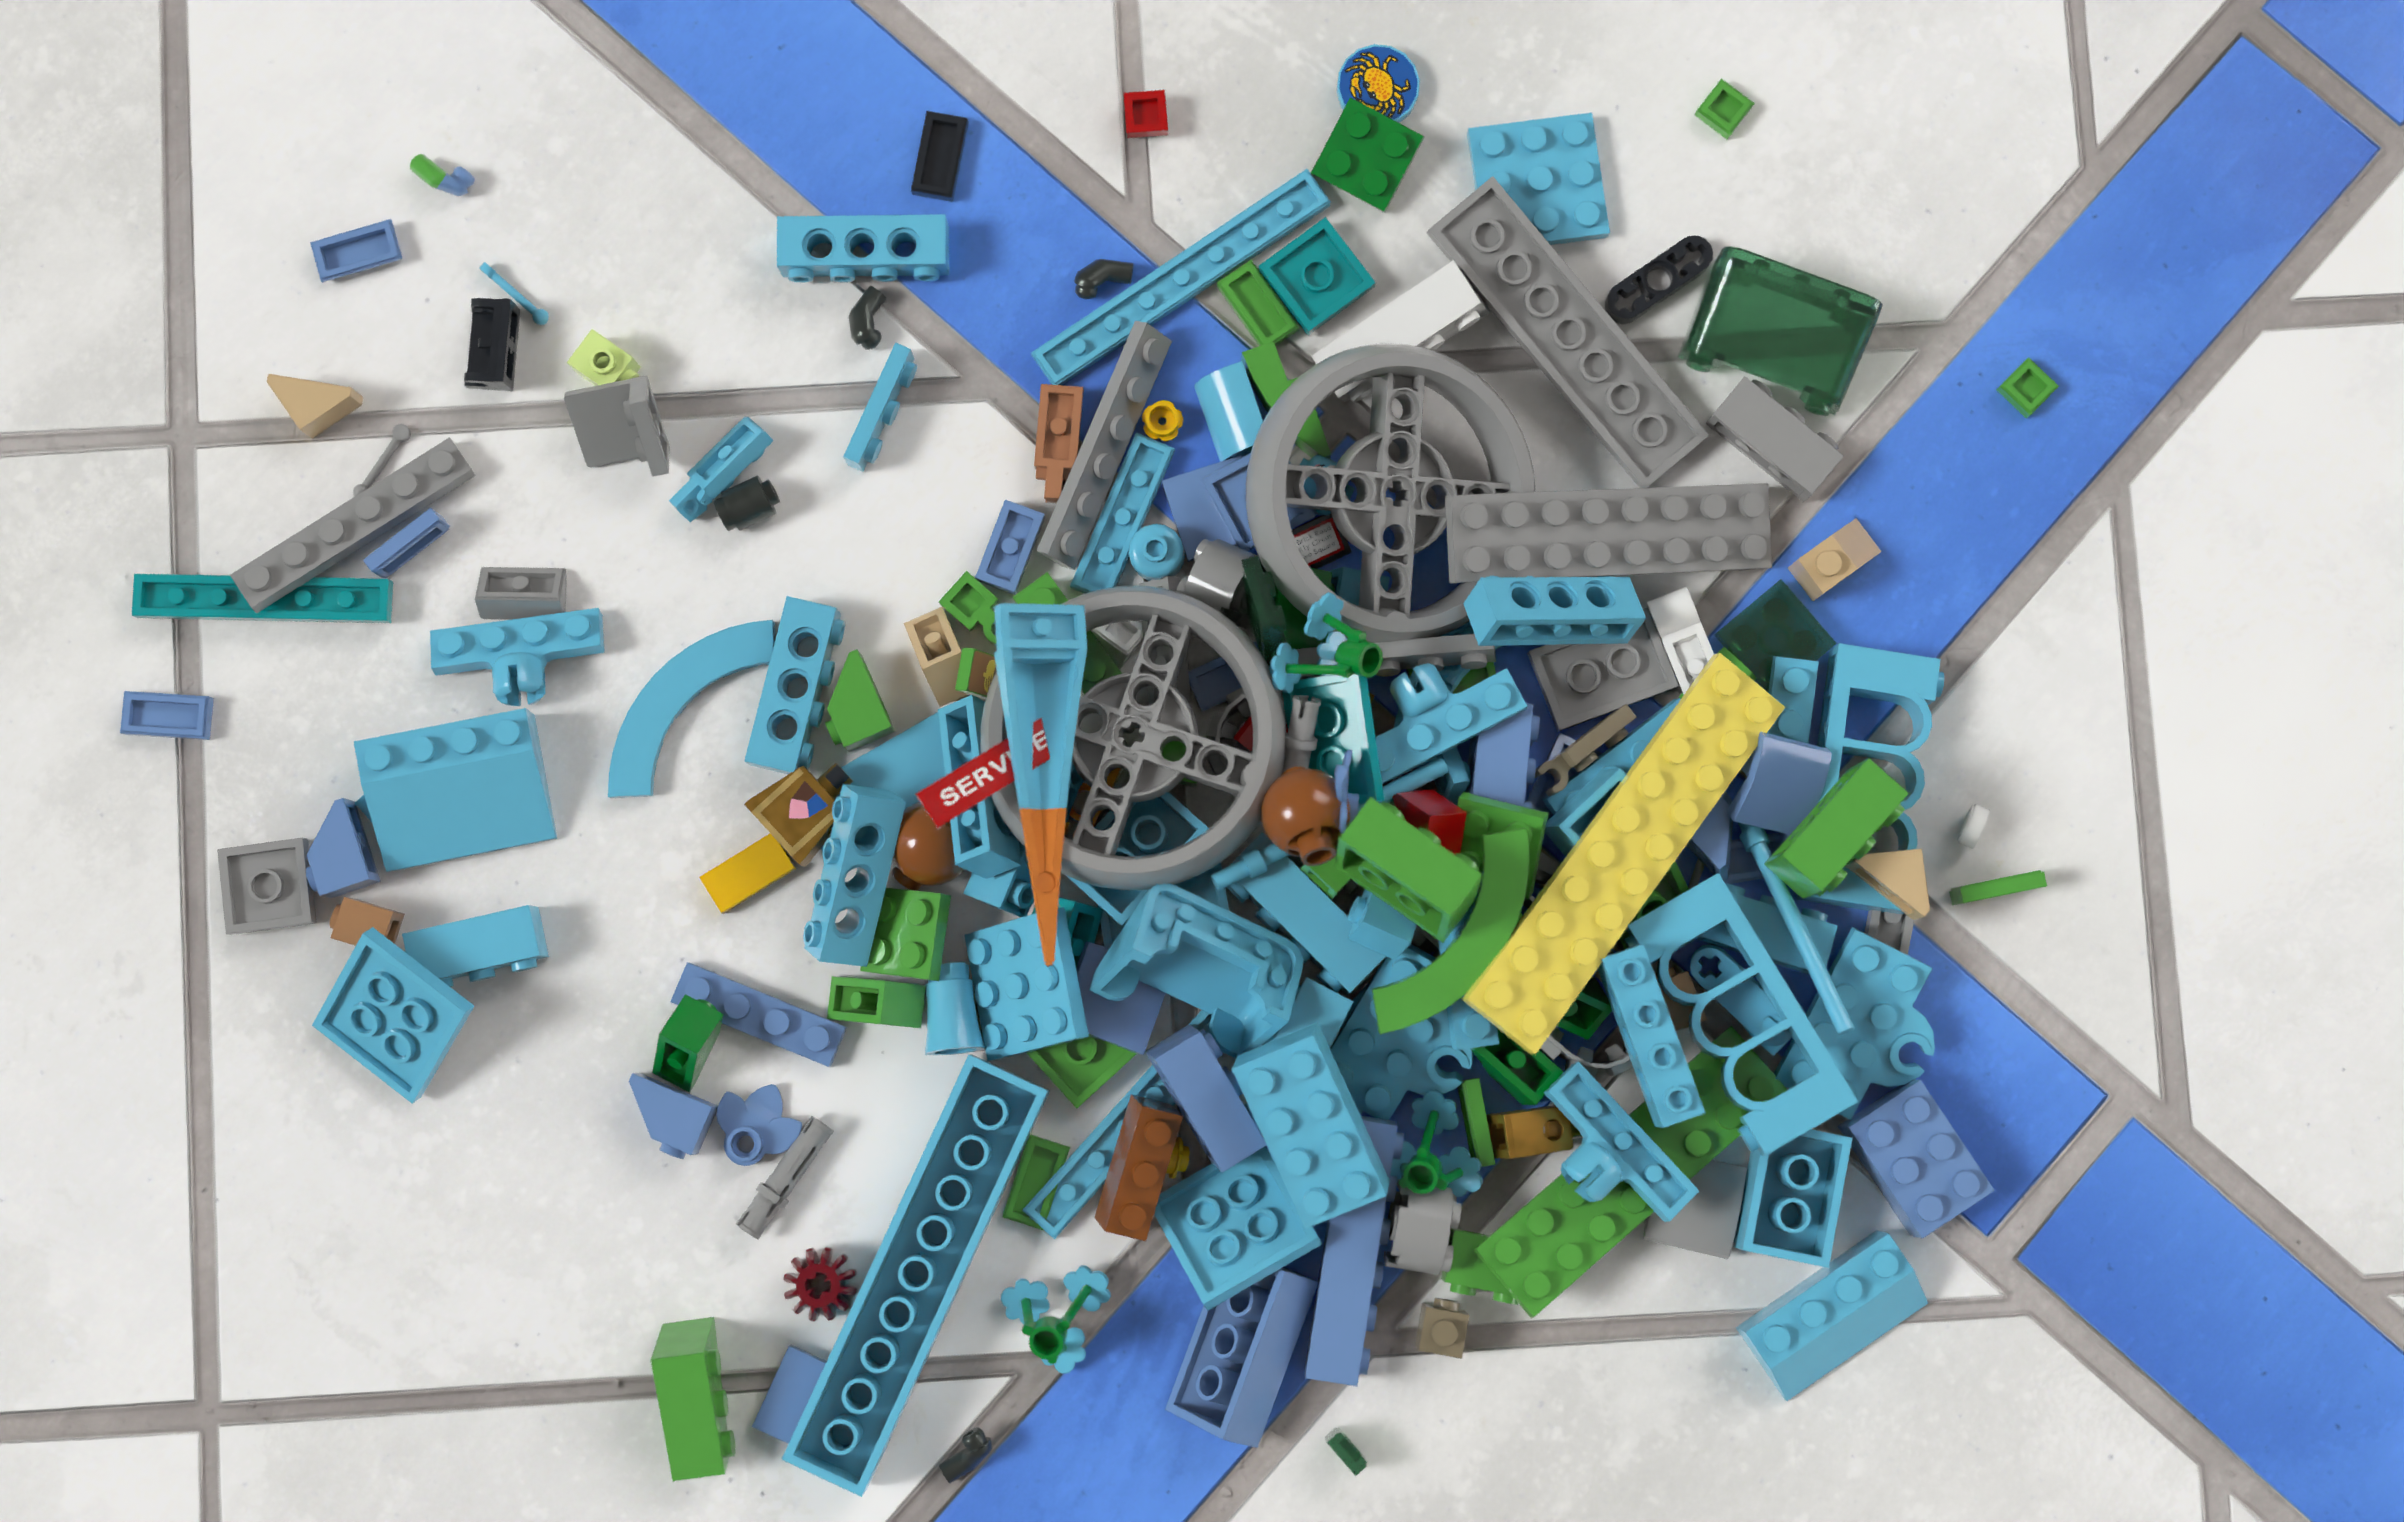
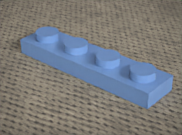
M687 962L670 1001L678 1005L685 994L696 1000H706L713 1004L720 1013L724 1014L722 1024L827 1067H831L847 1029L846 1026Z

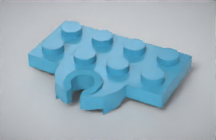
M1854 927L1851 928L1828 973L1855 1029L1846 1034L1838 1035L1818 992L1805 1014L1858 1100V1103L1839 1113L1849 1120L1852 1119L1871 1082L1886 1087L1900 1086L1913 1081L1925 1072L1915 1062H1900L1899 1051L1904 1044L1909 1042L1918 1043L1921 1051L1931 1056L1934 1055L1935 1050L1934 1034L1926 1017L1912 1007L1933 968ZM1793 1038L1774 1072L1775 1079L1780 1080L1788 1089L1814 1075L1813 1070Z
M1410 944L1396 960L1387 956L1384 958L1330 1047L1356 1107L1379 1119L1389 1120L1407 1090L1421 1095H1425L1426 1092L1431 1090L1444 1094L1462 1084L1463 1076L1457 1071L1447 1072L1439 1068L1436 1061L1440 1057L1452 1055L1459 1060L1463 1068L1471 1069L1473 1061L1471 1049L1458 1051L1452 1049L1447 1008L1422 1022L1383 1034L1379 1033L1371 988L1388 985L1404 979L1437 959L1413 944Z

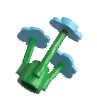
M1328 592L1311 606L1307 616L1308 621L1304 628L1306 635L1315 637L1318 640L1324 639L1328 631L1330 632L1326 638V643H1321L1317 647V655L1320 657L1317 665L1298 664V651L1291 649L1288 643H1281L1278 646L1277 655L1272 658L1270 663L1273 687L1276 690H1283L1284 693H1291L1294 684L1299 682L1301 674L1338 675L1345 678H1350L1355 674L1366 678L1373 677L1377 674L1382 664V649L1378 644L1366 641V633L1364 631L1353 629L1341 621L1342 617L1339 612L1343 608V601L1336 598V595Z
M1428 1091L1423 1098L1413 1100L1412 1109L1414 1113L1412 1114V1123L1420 1129H1425L1418 1150L1415 1151L1414 1146L1410 1142L1403 1141L1401 1158H1393L1390 1175L1397 1176V1181L1400 1179V1187H1408L1409 1190L1417 1194H1427L1433 1191L1435 1187L1440 1190H1445L1448 1187L1452 1189L1455 1196L1462 1197L1467 1191L1475 1192L1481 1188L1483 1182L1481 1175L1478 1173L1481 1169V1162L1475 1157L1471 1158L1469 1151L1462 1146L1453 1148L1450 1154H1444L1439 1159L1430 1153L1433 1135L1441 1134L1443 1129L1453 1130L1459 1123V1117L1455 1113L1456 1103L1451 1099H1444V1096L1438 1091Z
M1084 1265L1078 1267L1076 1272H1068L1064 1277L1063 1282L1065 1287L1070 1290L1068 1297L1072 1304L1060 1319L1054 1316H1044L1039 1319L1040 1313H1046L1050 1308V1303L1046 1299L1048 1288L1041 1281L1029 1283L1027 1279H1019L1016 1281L1015 1287L1006 1288L1001 1293V1302L1007 1307L1005 1310L1007 1318L1011 1320L1019 1318L1020 1322L1024 1324L1022 1332L1030 1336L1029 1347L1032 1353L1042 1358V1362L1045 1365L1051 1366L1054 1364L1055 1369L1063 1374L1071 1372L1075 1367V1362H1081L1086 1357V1351L1081 1347L1085 1341V1334L1080 1328H1069L1072 1320L1082 1306L1086 1310L1094 1312L1101 1307L1102 1303L1108 1302L1111 1298V1293L1107 1289L1109 1284L1107 1275L1101 1271L1092 1272L1089 1267Z

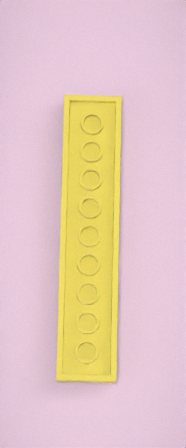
M1721 653L1714 654L1627 772L1625 778L1616 787L1581 835L1578 842L1573 846L1515 926L1509 941L1472 985L1462 1000L1529 1054H1536L1602 963L1601 959L1608 955L1758 746L1760 732L1767 733L1785 706Z

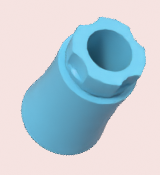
M964 962L941 964L939 981L928 980L926 984L927 1037L925 1055H953L985 1049L974 1001L973 980L969 979L968 964Z

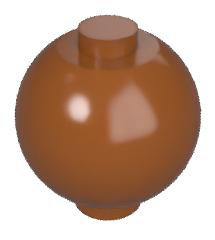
M1302 766L1285 770L1269 787L1262 803V823L1269 839L1282 851L1301 857L1302 863L1307 866L1327 863L1336 856L1335 846L1338 844L1339 837L1342 834L1339 831L1341 802L1336 796L1335 779L1320 770ZM1348 797L1346 828L1349 826L1351 813Z
M921 802L907 807L903 813L892 859L895 864L892 869V875L895 880L910 890H919L922 885H942L956 879L965 869L955 865L950 821L937 828Z

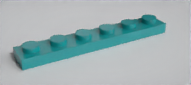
M134 574L132 616L155 619L391 623L393 581L390 579L314 577L256 613L231 576Z

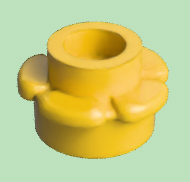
M1166 400L1157 401L1153 405H1149L1143 412L1144 432L1153 440L1160 438L1162 441H1170L1178 435V429L1183 426V415L1180 410L1174 407L1172 402ZM1160 418H1165L1167 422L1166 424L1161 425L1159 424L1158 420Z
M1181 1137L1176 1139L1166 1172L1170 1179H1174L1178 1171L1185 1172L1188 1166L1190 1150L1188 1146H1183Z

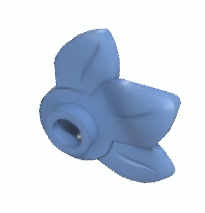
M1352 750L1345 752L1343 765L1337 764L1335 767V792L1337 799L1341 802L1339 830L1341 834L1346 829L1347 797L1351 812L1349 824L1358 814L1359 794L1348 793L1349 765Z
M771 1084L757 1089L746 1101L731 1092H726L717 1108V1122L726 1134L724 1139L725 1153L735 1164L749 1166L759 1162L765 1154L783 1153L790 1148L801 1133L802 1122L782 1117L783 1101L776 1085ZM745 1135L750 1136L754 1141V1147L750 1152H744L739 1147V1141Z

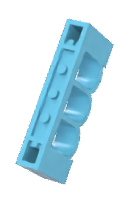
M1838 643L1829 651L1817 746L1828 748L1832 756L1820 800L1839 780L1842 754L1880 759L1893 763L1901 770L1905 778L1906 791L1909 793L1900 804L1907 810L1920 799L1925 786L1924 770L1919 760L1911 752L1922 746L1928 739L1932 728V716L1928 705L1933 703L1936 697H1940L1943 691L1945 676L1944 672H1939L1941 659ZM1849 696L1892 702L1900 705L1908 712L1912 720L1913 732L1910 741L1906 745L1894 746L1844 738ZM1903 812L1890 825L1898 837L1897 851L1916 849L1918 844L1917 830L1911 818ZM1846 865L1843 867V870L1848 873L1847 876L1832 892L1826 891L1820 897L1814 894L1804 899L1799 895L1797 896V900L1866 911L1876 910L1882 913L1905 914L1847 868Z
M1719 873L1628 925L1626 931L1629 936L1624 939L1627 948L1644 944L1651 965L1658 961L1657 978L1665 994L1671 1000L1681 1005L1694 1006L1689 1015V1032L1693 1042L1703 1053L1714 1058L1725 1059L1721 1068V1085L1725 1095L1735 1106L1748 1111V1113L1739 1118L1744 1126L1739 1128L1738 1132L1751 1152L1758 1149L1762 1156L1768 1155L1858 1103L1851 1088ZM1724 924L1749 968L1701 994H1688L1679 990L1671 981L1668 972L1669 960L1672 954L1712 929ZM1755 976L1782 1021L1745 1043L1732 1048L1719 1047L1711 1043L1703 1034L1700 1025L1704 1007L1710 1001ZM1788 1029L1813 1070L1814 1075L1765 1102L1751 1101L1743 1097L1736 1089L1733 1081V1068L1737 1060L1747 1051Z

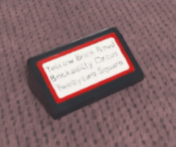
M1331 514L1322 515L1292 530L1297 546L1310 568L1319 569L1352 553L1347 539L1337 528Z

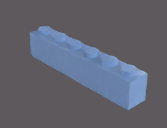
M1361 1116L1390 1180L1386 1197L1327 1220L1304 1368L1305 1378L1351 1386L1358 1385L1359 1374L1367 1375L1370 1349L1363 1348L1366 1331L1374 1332L1377 1306L1370 1305L1373 1288L1380 1289L1384 1263L1377 1262L1379 1245L1387 1246L1391 1223L1390 1219H1384L1386 1201L1394 1202L1397 1187V1176L1390 1175L1393 1158H1401L1404 1133L1397 1132L1398 1125L1396 1121Z

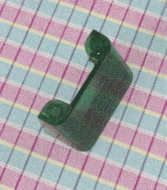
M1732 246L1724 247L1709 269L1678 358L1686 360L1688 367L1700 372H1710L1711 368H1719L1722 364L1801 392L1799 398L1802 402L1806 403L1804 408L1813 414L1828 416L1830 413L1835 415L1841 408L1877 324L1883 304L1873 296L1751 251Z

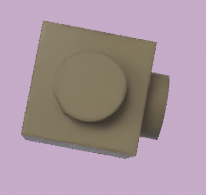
M1435 1298L1434 1304L1422 1303L1415 1347L1418 1351L1462 1359L1469 1314L1465 1310H1459L1460 1302Z

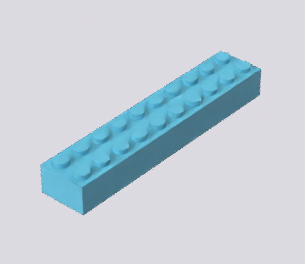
M973 1054L968 1055L781 1460L862 1497L867 1491L1049 1095V1089Z

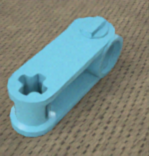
M1713 944L1702 945L1695 950L1691 958V973L1695 980L1707 991L1745 970L1724 949ZM1716 955L1720 958L1718 961L1719 973L1715 974L1712 971L1706 974L1701 973L1702 962L1700 958L1702 956L1711 959ZM1753 977L1716 998L1743 1025L1752 1037L1782 1021L1760 983ZM1785 1029L1760 1045L1769 1053L1775 1055L1792 1036L1788 1029Z

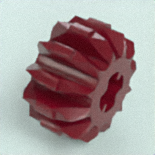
M813 1247L807 1249L806 1259L808 1264L799 1257H795L791 1261L792 1266L800 1274L786 1273L783 1278L787 1283L796 1284V1288L784 1293L785 1299H792L796 1296H799L801 1299L795 1305L793 1311L799 1314L807 1305L810 1306L809 1320L813 1322L818 1319L821 1307L828 1321L836 1317L834 1305L843 1311L848 1310L850 1303L841 1294L855 1295L858 1291L856 1286L845 1284V1280L857 1275L856 1269L842 1272L840 1267L848 1260L845 1254L839 1256L834 1263L831 1262L832 1247H825L823 1249L820 1260ZM823 1273L827 1276L824 1281L830 1280L831 1288L826 1289L819 1295L814 1291L817 1286L811 1287V1279H815Z

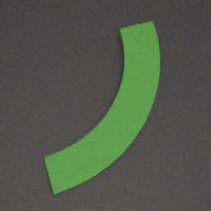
M1527 828L1481 835L1483 851L1481 874L1483 875L1478 889L1479 893L1469 918H1467L1457 936L1448 945L1446 950L1428 966L1423 967L1404 979L1388 985L1371 988L1380 1034L1403 1029L1422 1022L1448 1008L1469 991L1509 941L1520 915L1528 880L1529 845Z

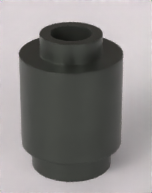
M758 475L721 492L722 497L713 501L716 511L727 531L738 528L740 531L776 514L774 505L780 503V499L771 481L768 479L762 482Z

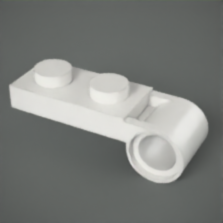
M1687 586L1647 602L1683 695L1714 655Z

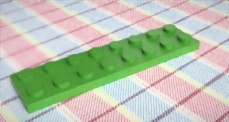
M1730 1026L1711 1043L1719 1047L1732 1048L1745 1043V1041ZM1752 1049L1744 1053L1737 1060L1733 1068V1081L1736 1089L1743 1097L1751 1101L1765 1102L1788 1090L1780 1080L1775 1079L1776 1076ZM1702 1051L1687 1064L1705 1110L1704 1114L1665 1128L1654 1126L1646 1101L1642 1102L1629 1114L1689 1180L1740 1136L1738 1129L1744 1125L1739 1118L1748 1113V1111L1735 1106L1724 1093L1721 1085V1068L1725 1059L1714 1058ZM1561 1173L1476 1247L1474 1252L1531 1318H1534L1654 1212L1628 1183L1621 1181L1601 1201L1589 1202L1577 1194L1575 1189L1590 1173L1579 1183L1573 1180L1570 1185Z

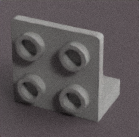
M647 375L565 393L564 401L587 467L592 468L639 458L641 462H648L652 477L669 473L670 446Z

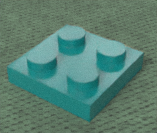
M1326 217L1258 266L1260 273L1308 336L1372 290L1376 285L1374 279Z

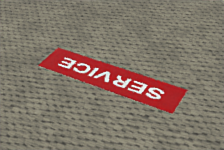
M1042 718L1033 722L1032 770L1050 759ZM1008 738L916 793V796L937 828L1015 781Z

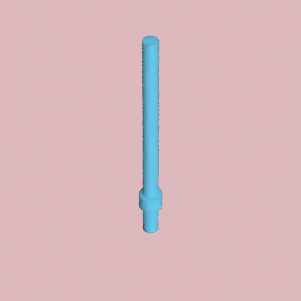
M1439 757L1383 786L1385 801H1379V803H1390L1393 801L1392 796L1396 793L1411 792L1448 773L1449 769L1444 759ZM1358 804V813L1365 804ZM1274 843L1261 850L1255 847L1241 854L1240 860L1212 874L1211 878L1217 890L1220 891L1247 876L1252 879L1268 871V865L1289 854L1279 849Z
M1737 822L1742 831L1739 837L1746 852H1752L1838 1035L1852 1031L1855 1027L1786 883L1764 865L1772 855L1768 848L1770 840L1765 829Z

